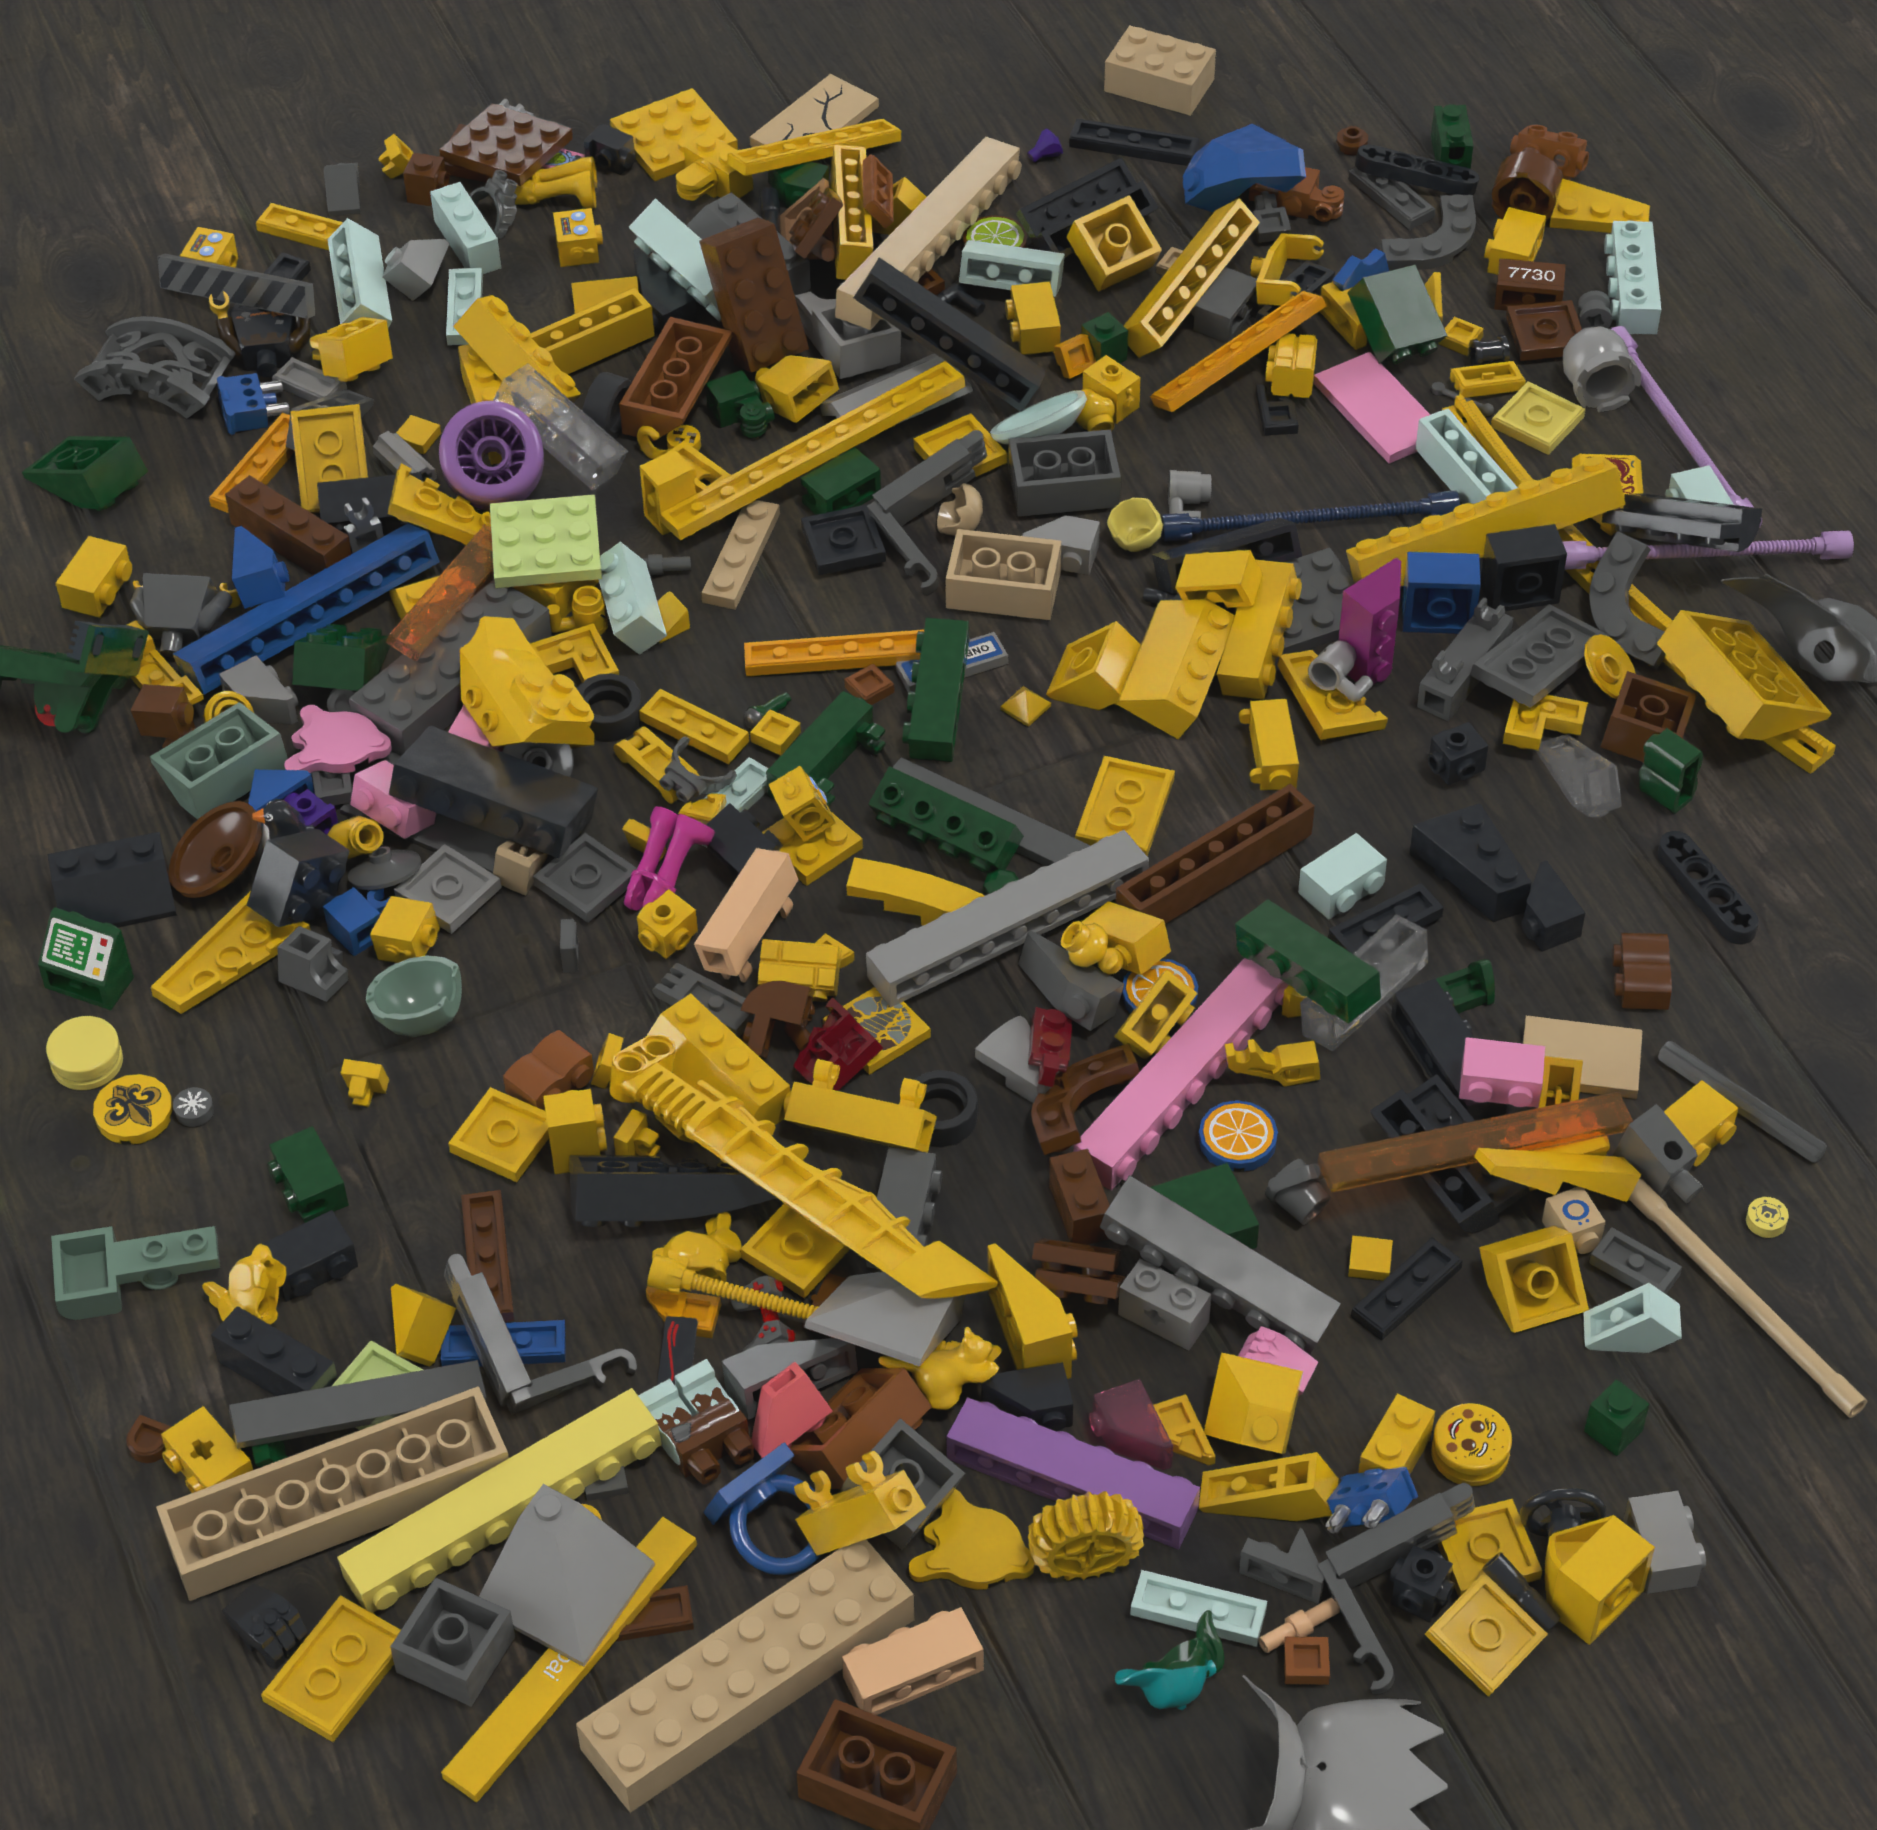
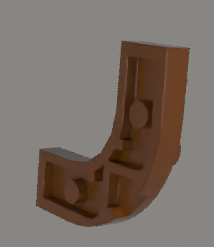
M1129 1043L1067 1067L1066 1073L1060 1072L1055 1076L1054 1086L1045 1094L1038 1093L1032 1106L1031 1117L1044 1155L1067 1150L1072 1145L1082 1142L1074 1121V1112L1084 1099L1105 1087L1124 1084L1138 1075L1140 1071Z

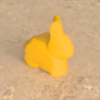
M722 1212L717 1217L706 1221L705 1227L708 1235L691 1231L672 1237L664 1247L652 1251V1261L657 1254L688 1263L687 1269L696 1271L699 1277L703 1275L704 1278L707 1276L709 1279L713 1278L714 1281L718 1279L719 1282L724 1281L725 1283L727 1280L726 1269L729 1263L737 1262L742 1257L740 1250L742 1244L737 1234L730 1230V1213Z
M259 1244L253 1249L250 1256L240 1259L230 1270L228 1290L215 1282L204 1283L202 1289L209 1296V1302L218 1308L220 1318L223 1321L238 1306L262 1321L272 1324L278 1317L276 1308L279 1287L284 1285L287 1275L286 1266L272 1257L268 1246Z

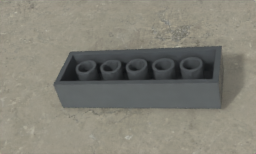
M495 580L491 581L349 698L351 712L359 713L370 719L381 733L389 737L392 746L391 751L402 756L429 726L444 730L455 721L464 704L461 701L460 648L470 642L476 633L480 619L484 616L514 618L528 642L533 643L552 636L549 609L513 587L495 588Z

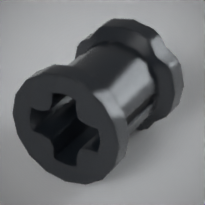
M1498 335L1494 340L1481 342L1477 339L1470 340L1469 358L1471 365L1476 366L1510 361L1509 344L1506 336Z

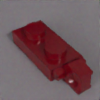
M1035 1007L1031 1023L1028 1064L1039 1067L1038 1084L1053 1087L1057 1072L1066 1073L1070 1061L1073 1020L1067 1018L1059 1010Z

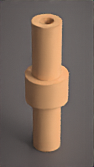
M1329 1598L1306 1612L1298 1610L1286 1617L1284 1624L1258 1638L1261 1648L1265 1653H1269L1284 1644V1637H1306L1314 1632L1313 1627L1340 1613L1339 1606L1333 1598Z

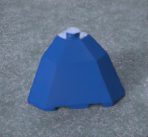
M1255 124L1247 125L1215 138L1194 154L1183 174L1185 204L1215 212L1217 209L1229 204L1255 183L1286 193L1306 178L1303 149L1286 142V140L1263 130V128Z

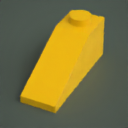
M1317 1452L1205 1471L1202 1474L1199 1509L1204 1513L1302 1521L1332 1516L1327 1499L1337 1488L1339 1478Z

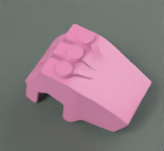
M1262 1326L1257 1332L1247 1337L1238 1355L1239 1357L1303 1371L1298 1396L1303 1394L1318 1364L1317 1360L1286 1336Z

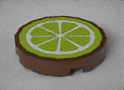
M991 215L980 217L964 231L963 235L964 247L968 240L1027 248V232L1017 220L1006 216Z

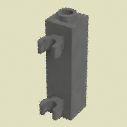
M1483 597L1474 609V615L1445 651L1442 650L1433 660L1432 668L1420 682L1417 708L1448 722L1480 682V680L1470 676L1473 663L1512 633L1514 617L1505 614L1504 606L1499 605L1495 610L1486 605V598Z

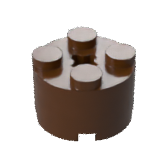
M1525 148L1522 152L1508 156L1500 164L1492 189L1493 210L1501 219L1504 218L1508 207L1545 215L1547 221L1552 216L1563 178L1562 171L1552 160L1540 154L1535 148Z

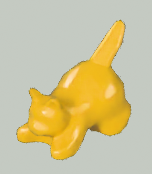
M966 1327L964 1329L963 1341L959 1347L951 1350L933 1351L921 1366L890 1356L880 1357L879 1363L886 1368H905L906 1371H910L916 1385L931 1404V1408L948 1410L958 1402L963 1384L983 1383L998 1372L999 1367L994 1360L1000 1355L1002 1349L998 1345H992L989 1341L983 1340L980 1336L975 1335L969 1327Z

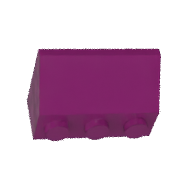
M1398 558L1391 560L1343 591L1338 641L1349 643L1356 651V661L1352 670L1347 674L1355 682L1362 676H1368L1373 684H1375L1376 682L1384 681L1392 672L1400 601L1401 561Z

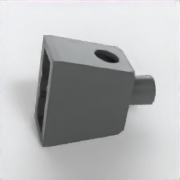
M1656 1104L1628 1125L1613 1156L1624 1157L1642 1174L1640 1179H1643L1661 1198L1673 1190L1685 1203L1693 1200L1703 1189V1186L1689 1173L1698 1155L1693 1146L1664 1111Z

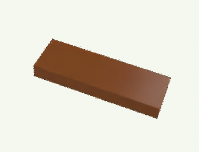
M870 154L863 160V207L886 229L894 222L893 174L874 155Z

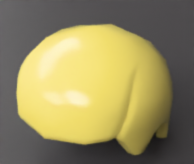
M1131 498L1120 502L1111 510L1107 520V525L1114 541L1122 549L1129 550L1130 552H1139L1149 548L1161 537L1163 528L1161 516L1152 502L1146 498Z

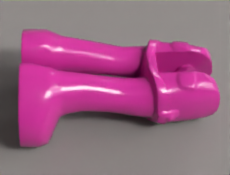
M654 807L650 816L652 827L639 866L631 873L624 905L629 909L637 911L647 903L654 902L668 889L675 893L677 877L687 852L694 844L708 845L715 835L713 829L686 815H677L666 808ZM673 835L663 864L656 874L655 870L669 838Z

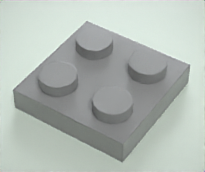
M444 844L421 865L420 869L412 877L399 884L394 889L395 897L432 903L439 926L452 934L502 887L499 877Z

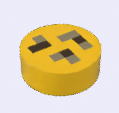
M680 425L667 434L668 449L674 448L683 440L697 451L701 448L700 432L693 426Z

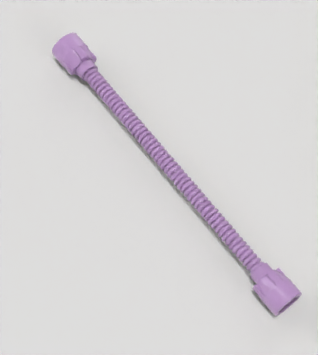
M1623 326L1612 328L1611 330H1614L1624 340L1628 347L1629 356L1633 358L1640 370L1641 386L1687 448L1695 462H1697L1699 467L1710 465L1734 505L1754 507L1748 498L1742 500L1732 490L1653 377H1651L1645 366L1641 363L1636 352L1638 345L1627 329Z
M1850 531L1821 532L1820 537H1812L1810 540L1754 541L1747 549L1741 552L1684 544L1648 545L1651 550L1646 559L1692 558L1697 556L1718 557L1723 555L1743 556L1753 554L1769 555L1779 553L1795 554L1810 552L1813 555L1820 554V559H1849L1853 554L1854 542ZM1562 541L1567 552L1565 570L1586 569L1587 563L1600 561L1608 547L1596 548L1594 546H1586V541Z

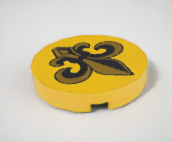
M142 1074L127 1075L111 1081L99 1092L94 1101L93 1116L101 1134L110 1141L120 1144L121 1141L141 1144L157 1137L167 1128L171 1120L170 1115L173 1111V1102L166 1086L155 1077Z

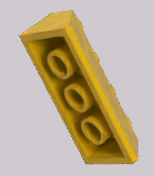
M1208 599L1160 601L1157 604L1116 704L1179 739L1199 715L1225 649L1235 615Z
M691 993L659 1015L647 1036L663 1035L675 1043L673 1074L695 1089L696 1083L703 1080L725 1096L739 1098L743 1101L744 1108L757 1121L769 1120L776 1125L784 1120L786 1114L784 1112V1100L790 1092V1085Z

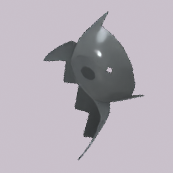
M1767 574L1762 577H1740L1721 580L1723 584L1756 601L1776 617L1784 631L1794 657L1799 661L1801 669L1810 672L1824 682L1830 680L1874 683L1877 681V619L1860 606L1832 598L1814 600L1803 592ZM1822 641L1831 642L1834 646L1835 654L1829 663H1820L1814 656L1816 645Z

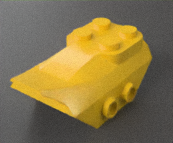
M482 617L476 633L470 642L460 648L461 701L492 747L527 742L569 744L571 749L593 746L594 733L590 725L594 719V714L590 705L574 686V682L565 675H553L534 651L514 618Z

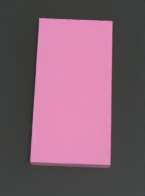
M1371 352L1314 375L1313 384L1388 464L1418 452L1416 450L1419 419L1430 414L1381 363L1379 364Z

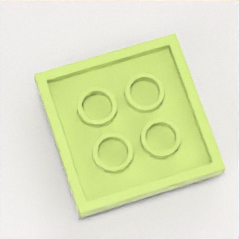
M595 495L490 504L495 588L602 579Z

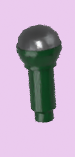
M786 692L781 695L778 694L763 705L749 707L744 715L747 726L753 729L770 709L779 712L785 708L787 703L791 701L789 694Z

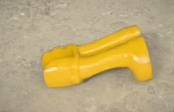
M592 156L582 157L548 169H539L523 185H517L515 205H533L543 199L567 194L577 196L583 208H596L595 188H597V173L594 158Z

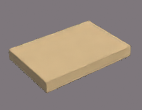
M1526 1015L1523 1044L1545 1046V1056L1583 1060L1580 1092L1637 1099L1642 1030Z

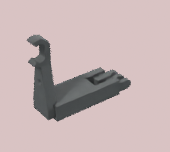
M979 430L970 432L960 440H954L873 494L874 502L867 506L878 532L907 561L904 567L906 575L913 576L916 571L923 570L930 577L929 580L922 582L921 590L923 595L931 594L938 588V574L933 565L921 553L901 526L951 494L952 488H959L963 483L966 484L976 477L975 471L972 468L987 457L983 434Z
M453 1254L449 1257L444 1271V1278L452 1293L453 1301L500 1407L507 1405L511 1415L591 1380L598 1387L602 1388L606 1376L602 1373L601 1368L616 1361L623 1362L626 1365L627 1373L635 1374L637 1362L633 1354L625 1349H615L590 1360L530 1380L483 1272L471 1276L467 1264L460 1254Z
M1461 1483L1443 1493L1439 1492L1376 1525V1527L1326 1551L1327 1559L1317 1564L1324 1576L1325 1586L1339 1606L1342 1616L1360 1646L1353 1655L1354 1662L1363 1664L1366 1659L1375 1658L1385 1673L1381 1680L1373 1681L1371 1686L1372 1694H1382L1388 1691L1394 1683L1395 1674L1389 1659L1351 1589L1394 1567L1399 1557L1406 1559L1413 1545L1427 1550L1457 1534L1454 1521L1466 1516L1475 1509L1473 1491L1467 1483Z

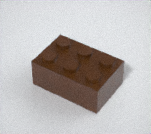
M835 1699L797 1771L798 1796L805 1801L876 1830H929L957 1774V1748Z

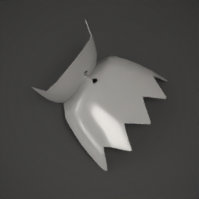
M1245 1675L1242 1676L1271 1709L1278 1720L1279 1759L1274 1799L1264 1825L1246 1830H1430L1410 1809L1446 1790L1448 1786L1447 1783L1410 1751L1411 1748L1444 1733L1442 1728L1401 1708L1403 1705L1421 1704V1701L1368 1699L1340 1702L1317 1707L1309 1711L1296 1726L1291 1716L1280 1705L1255 1686ZM1321 1762L1326 1765V1769L1323 1771L1317 1767Z

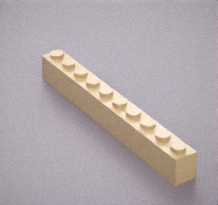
M985 137L837 289L835 318L869 330L880 319L883 320L879 315L853 299L878 258L880 257L915 282H918L919 278L926 271L929 272L934 262L940 256L946 254L955 240H959L963 232L976 222L978 216L984 210L989 209L992 201L998 195L1004 193L1007 185L1012 180L1018 178L1022 167L1019 161L1020 148Z

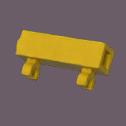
M817 1059L813 1073V1085L794 1082L792 1091L790 1090L785 1097L784 1112L786 1114L784 1120L795 1125L900 1149L928 1153L937 1116L919 1109L927 1085L920 1083V1081L904 1078L900 1090V1103L894 1104L833 1090V1086L839 1076L840 1066L834 1065L833 1062Z
M871 1451L861 1456L867 1465V1473L863 1471L859 1462L846 1467L850 1480L860 1486L832 1495L830 1493V1479L823 1470L810 1475L811 1480L815 1484V1492L810 1489L806 1481L795 1485L794 1490L797 1497L811 1507L795 1520L815 1554L818 1556L896 1530L925 1509L926 1506L906 1472L901 1470L884 1476L882 1473L883 1462L877 1452Z

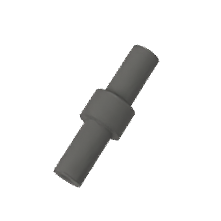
M648 554V558H642L647 564L650 575H663L664 571L691 570L690 556L663 557V554Z

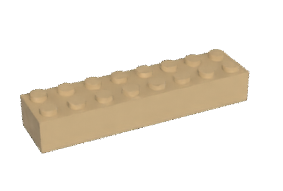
M479 1386L156 1506L187 1596L189 1601L399 1522L509 1459L482 1392Z
M867 1540L842 1547L576 1723L580 1749L631 1813L843 1669L842 1656L848 1654L851 1649L860 1644H873L885 1639L893 1631L905 1627L914 1621V1594Z

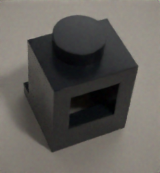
M601 124L584 140L585 157L592 156L595 165L621 175L635 162L636 153L634 151L632 135Z

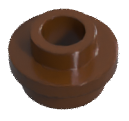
M1349 126L1337 133L1336 142L1340 151L1344 154L1357 155L1359 147L1368 144V134L1359 127Z

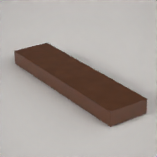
M501 1190L461 1195L468 1269L471 1276L483 1272L504 1322L514 1321Z

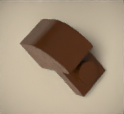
M771 981L756 987L746 997L740 1010L747 1014L755 1015L754 1021H748L743 1042L758 1056L767 1058L776 1021L806 1028L815 990L786 981Z

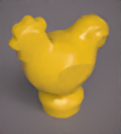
M356 816L333 825L327 834L350 850L348 859L374 852L381 846L384 838L380 824L372 818L369 819L363 816Z

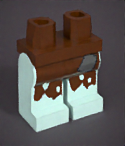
M707 1359L675 1375V1385L671 1379H668L638 1395L658 1423L661 1446L671 1459L678 1464L679 1470L685 1478L692 1474L699 1482L705 1485L716 1479L721 1473L720 1464L717 1460L729 1455L735 1465H742L755 1456L753 1443L749 1436L747 1418L741 1410L739 1411L735 1402L720 1385L715 1377V1371Z

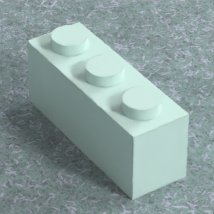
M461 182L431 191L434 221L450 243L449 245L464 268H482V274L501 269L498 238Z
M968 240L962 250L959 283L1011 290L1012 285L1050 281L1053 296L1056 297L1062 282L1065 254Z
M619 542L600 556L602 579L598 580L613 634L640 655L665 638L667 633L646 562L622 542Z

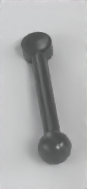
M1442 382L1432 384L1431 392L1436 396L1445 395L1455 399V396L1459 395L1446 389ZM1473 400L1484 416L1489 417L1494 413L1495 410L1492 404H1482Z

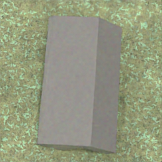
M931 354L825 400L819 405L823 416H836L837 419L945 360L936 354ZM964 377L966 387L905 420L972 392L971 384Z

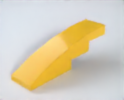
M854 857L846 885L848 896L884 901L885 911L921 916L922 926L938 919L944 913L953 912L971 903L974 899L985 896L970 888L927 873Z

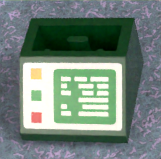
M54 907L50 913L38 962L45 988L112 1010L134 978L122 930L111 923H101L86 918L78 912H68Z

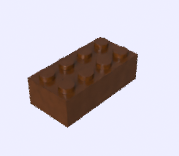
M757 217L699 240L723 327L725 330L732 331L733 334L729 342V348L734 365L752 373L762 367L779 362L786 356L796 355L808 350L807 339L775 224Z

